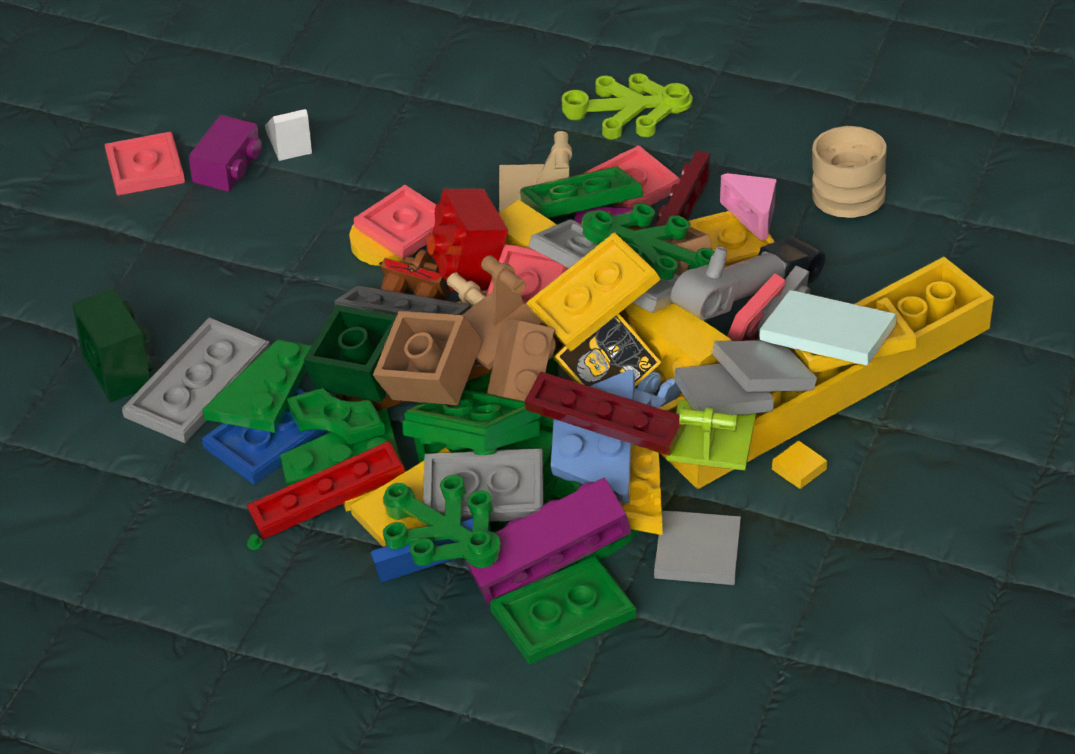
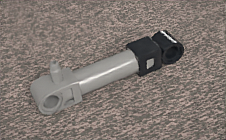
M791 236L785 241L780 240L762 246L756 257L724 267L727 250L724 247L718 246L715 248L714 255L711 256L709 264L687 270L678 277L671 290L670 298L675 305L702 321H706L731 311L734 301L756 294L774 273L786 279L794 267L798 266L809 271L807 284H810L822 271L825 263V254L799 238Z

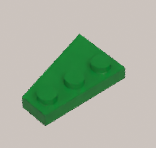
M384 408L378 411L385 424V435L349 445L344 438L330 432L281 454V466L286 487L387 441H390L400 459L387 409Z

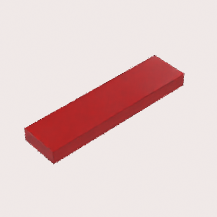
M387 441L248 504L247 507L264 540L345 503V501L357 498L385 485L403 474L405 469L390 441Z

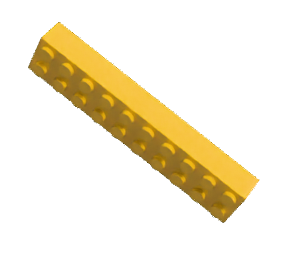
M942 257L855 303V305L875 309L877 301L887 297L917 336L916 349L901 352L894 356L872 359L867 366L849 364L832 368L825 372H815L813 374L817 377L814 390L769 392L774 399L773 411L756 413L747 462L989 330L994 296L947 258ZM789 348L795 354V349ZM682 395L659 407V409L676 414L679 400L686 399ZM661 454L667 460V455ZM668 461L697 489L734 470Z

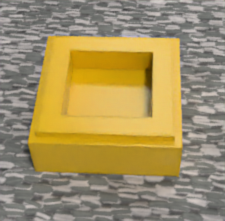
M797 441L772 460V470L797 488L802 489L827 470V460L802 442Z

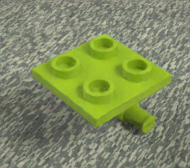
M679 400L676 414L680 415L679 425L683 424L686 426L670 456L667 455V461L746 471L756 413L746 415L714 412V408L706 407L705 411L693 410L686 400Z

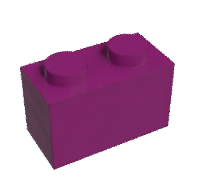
M220 115L189 155L192 182L230 192L236 182L244 177L246 169L251 162L260 155L262 142L258 136L257 124Z

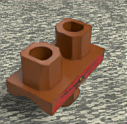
M420 250L415 258L406 256L403 263L384 258L380 266L385 276L380 290L405 293L407 289L413 291L415 296L445 301L450 294V289L445 288V279L440 275L437 264L432 263V255H429L426 250Z

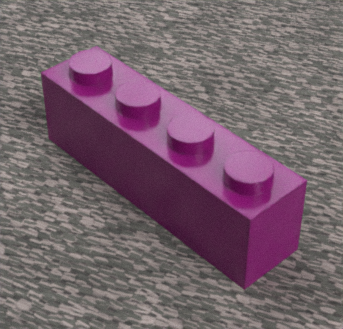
M604 477L596 482H588L580 486L576 492L560 500L546 503L539 511L525 518H517L510 521L505 528L495 532L500 538L501 551L498 560L493 565L486 568H475L466 560L465 562L487 605H490L491 600L540 580L631 533L625 511Z

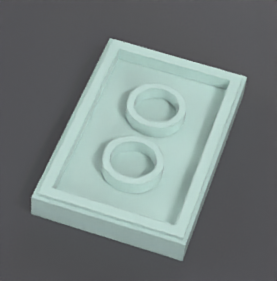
M789 290L760 328V340L867 366L896 326V314Z

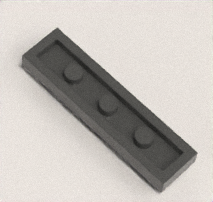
M355 286L334 301L335 306L341 305L397 315L398 311L463 315L471 308V305L363 286Z

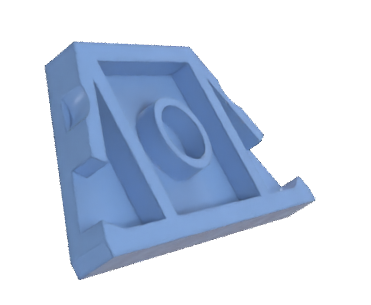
M627 370L589 387L634 400V370ZM554 419L551 453L552 474L567 481H577L581 485L588 482H596L605 477L618 501L630 503L632 444Z

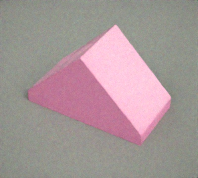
M730 173L721 175L720 203L761 241L766 240L775 208L776 179Z

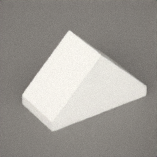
M306 109L274 116L265 125L267 135L279 161L312 153Z

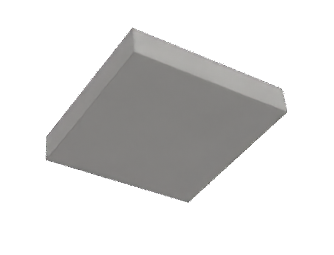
M761 340L714 342L712 354L746 392L814 390L817 377L788 347Z
M722 364L675 368L674 380L693 410L705 411V408L709 407L714 408V412L733 415L773 411L774 399L769 392H746Z
M662 510L663 535L658 536L654 579L735 585L741 516Z

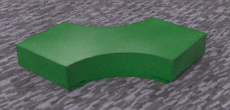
M324 388L287 398L288 410L300 432L306 430L330 431L344 438L349 445L385 435V424L370 400L358 402L340 400L331 396Z

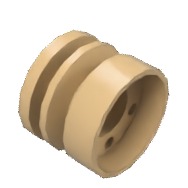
M843 126L823 132L814 140L812 148V169L814 171L812 198L819 209L836 217L855 218L866 216L882 206L886 196L885 169L887 145L883 137L873 130L863 127Z

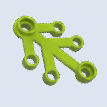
M636 73L629 77V88L615 82V79L611 76H600L595 81L596 94L601 97L614 95L618 98L589 100L585 92L570 90L562 95V112L570 120H581L587 112L621 110L613 117L607 118L602 122V135L607 139L613 140L622 136V126L645 108H655L648 115H642L636 119V133L641 137H651L656 133V124L670 113L677 114L688 110L692 106L693 97L688 87L683 84L671 83L663 87L649 80L645 74ZM647 92L651 94V96H643L642 94H645Z

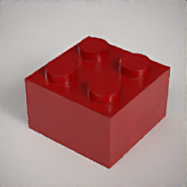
M443 189L440 203L435 207V224L432 234H429L427 238V251L429 255H432L439 268L440 275L444 277L446 282L451 274L457 272L466 281L475 282L480 286L481 291H486L490 286L492 275L482 269L481 263L485 257L490 255L499 261L508 229L484 189Z

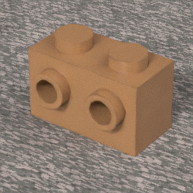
M503 319L487 394L525 401L539 373L546 372L548 359L554 353L555 338L553 334L555 328L520 320Z

